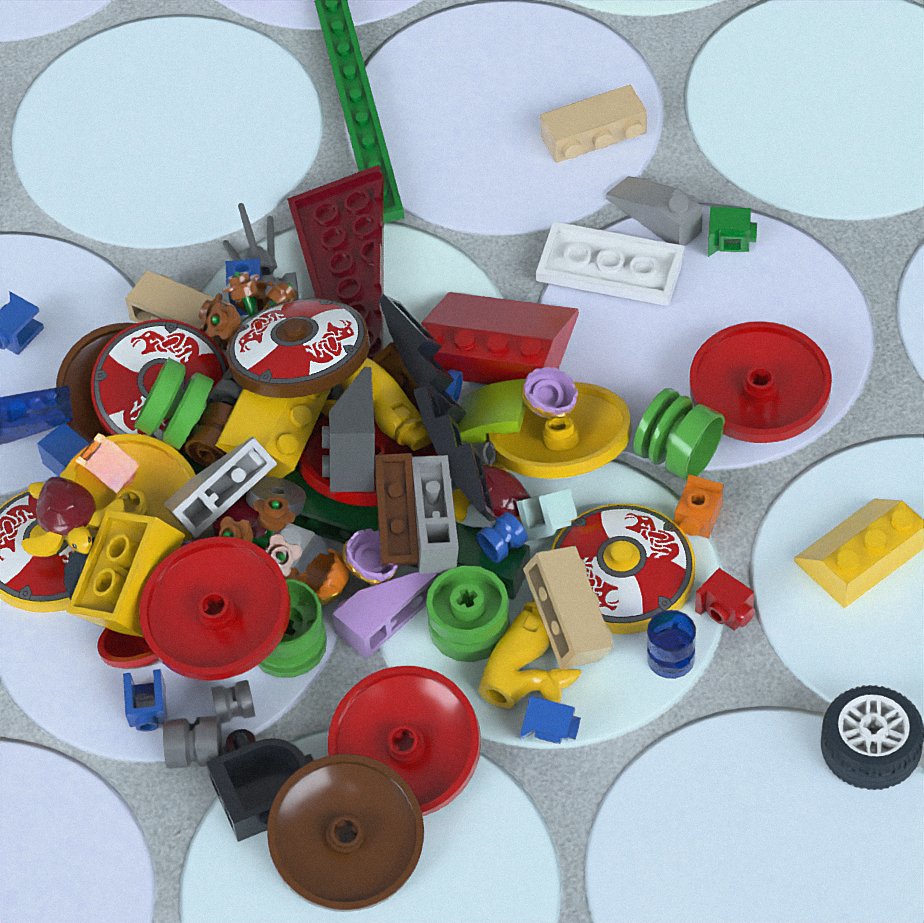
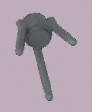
M239 203L238 209L250 247L244 252L243 260L259 258L262 276L272 275L278 267L275 260L274 219L272 216L267 217L266 251L263 247L257 246L245 205ZM224 240L223 246L233 260H242L229 241Z

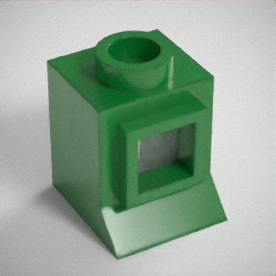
M710 206L708 257L717 251L749 252V242H756L757 222H751V208Z

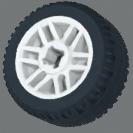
M878 685L857 686L855 689L846 690L843 694L841 693L836 697L825 712L820 742L822 755L833 774L842 779L843 782H847L848 785H854V787H859L860 789L867 788V790L888 789L890 786L894 787L900 784L901 781H905L916 769L922 754L924 724L916 706L906 696H902L900 692L898 693L896 690H891V688H885L884 686L878 687Z

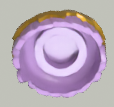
M549 366L541 369L537 368L530 372L521 390L524 404L533 413L546 418L562 419L568 416L575 407L578 389H575L572 378L565 372L560 371V369L550 368Z
M366 529L365 531H357L343 546L342 556L345 566L357 578L371 585L388 581L395 575L398 566H381L378 530Z

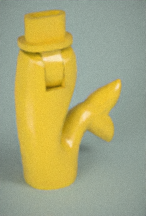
M366 358L362 366L352 376L340 383L343 392H345L364 367H371L374 420L379 429L389 438L396 440L399 445H408L413 451L432 443L423 424L420 412L411 403L392 376L371 359ZM338 400L325 401L321 412L327 418H329L330 409Z
M534 598L532 602L525 603L523 611L516 616L490 654L478 686L480 696L488 703L500 708H513L523 697L533 691H540L545 700L560 703L562 698L561 690L571 686L582 673L578 669L560 668L550 671L540 669L518 671L525 665L540 658L551 645Z

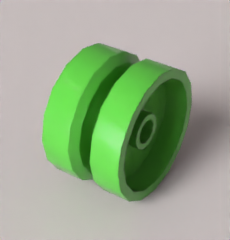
M168 357L139 412L134 428L152 435L157 431L163 419L166 418L168 421L162 432V440L164 443L179 450L190 431H193L207 404L206 399L214 380L196 372L189 378L184 389H182L180 385L186 373L185 365Z
M464 565L447 570L438 576L428 589L426 607L429 617V632L432 642L443 655L456 661L475 662L489 658L493 649L510 626L509 601L504 583L495 573L478 566Z

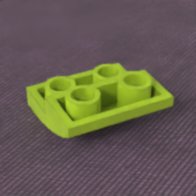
M526 379L493 383L463 396L461 407L467 414L457 423L462 440L467 443H484L488 441V433H520L527 407L521 397L522 386Z

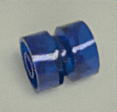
M666 610L652 617L648 624L647 662L650 669L658 676L667 679L683 677L691 671L695 664L696 626L687 614L678 610Z

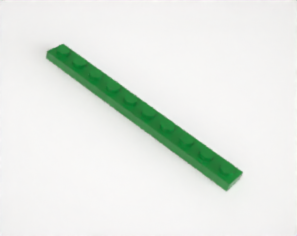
M314 0L358 172L376 165L380 166L384 176V223L404 219V209L347 0Z

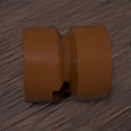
M222 402L207 404L197 423L198 426L194 428L185 444L186 453L196 463L207 468L227 454L215 445L234 407Z

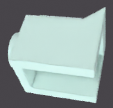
M570 488L516 502L528 541L553 536L556 529L570 526V520L578 518Z

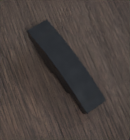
M383 294L379 301L389 333L402 362L418 388L428 386L437 396L442 416L449 414L456 423H459L467 412L446 391L455 379L434 358V355L441 349L442 345L401 302Z
M428 386L414 389L423 424L438 456L448 455L450 475L454 482L489 522L496 520L480 452L471 443L463 445L459 425L449 414L442 416L438 398Z

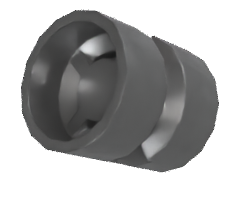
M219 716L197 717L194 723H189L186 718L165 719L163 724V747L166 767L168 769L188 768L192 761H196L200 767L207 766V761L222 756V732Z

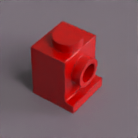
M718 568L696 591L695 612L702 615L706 611L715 622L725 624L734 631L739 626H746L755 613L753 608L754 591L721 568Z

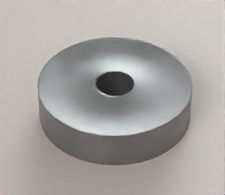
M262 477L247 491L246 501L253 508L254 502L258 499L265 501L270 497H283L288 501L289 510L297 516L303 511L306 493L300 486L291 481L276 477Z

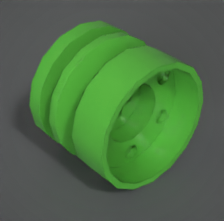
M665 388L657 394L645 411L636 430L633 451L643 459L649 458L651 463L655 465L665 462V468L668 472L687 481L689 474L697 477L701 475L711 461L722 438L725 418L723 414L703 404L696 405L693 408L691 398L686 395L680 396L678 391L672 388Z
M286 579L291 597V613L288 626L277 647L258 666L270 675L280 678H294L308 673L320 663L326 652L327 635L323 622L322 606L317 593L303 582L295 579Z

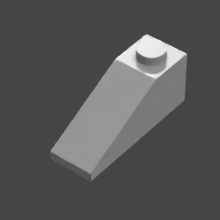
M628 176L606 194L608 201L667 243L686 246L702 233L703 206L678 188Z
M252 436L191 478L163 505L191 535L197 538L276 466L277 463Z
M448 455L412 457L419 574L444 573L449 569L457 567L459 549Z

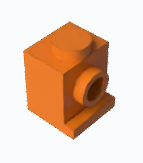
M689 474L686 486L674 512V522L685 534L690 536L698 535L709 539L723 506L724 484Z

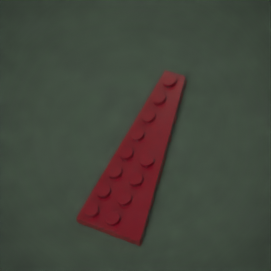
M379 165L287 199L315 297L344 303L355 309L363 317L370 339V349L367 358L371 360L383 350V311L379 299L384 294V176Z

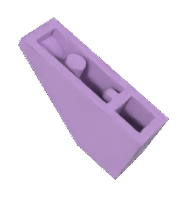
M419 571L357 591L351 598L341 601L332 614L335 633L367 659L426 606L428 589L434 580L443 573L419 574Z

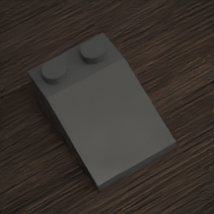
M364 367L330 409L329 426H322V448H329V455H322V477H330V492L374 491L375 429L371 367Z

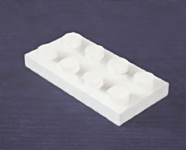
M553 221L536 270V281L669 306L685 255V246Z

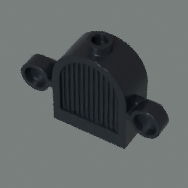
M238 729L228 735L226 739L227 754L207 761L206 765L210 781L238 842L267 830L269 813L277 793L297 770L314 761L311 753L304 756L297 746L282 739L270 738L256 741L254 734L246 729Z

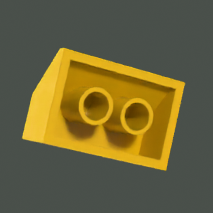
M243 388L215 446L229 453L253 436L277 463L265 477L282 479L295 469L331 388L316 394L296 398L266 397Z
M874 498L795 556L794 562L843 608H846L924 549V519L903 500Z
M106 510L66 612L119 633L144 637L139 618V607L144 587L156 567L167 556L181 547L185 534L157 517Z

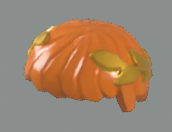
M331 548L327 550L329 552L328 555L319 553L307 565L304 571L309 575L305 582L317 593L321 605H328L340 596L350 575V570L345 566L342 554Z

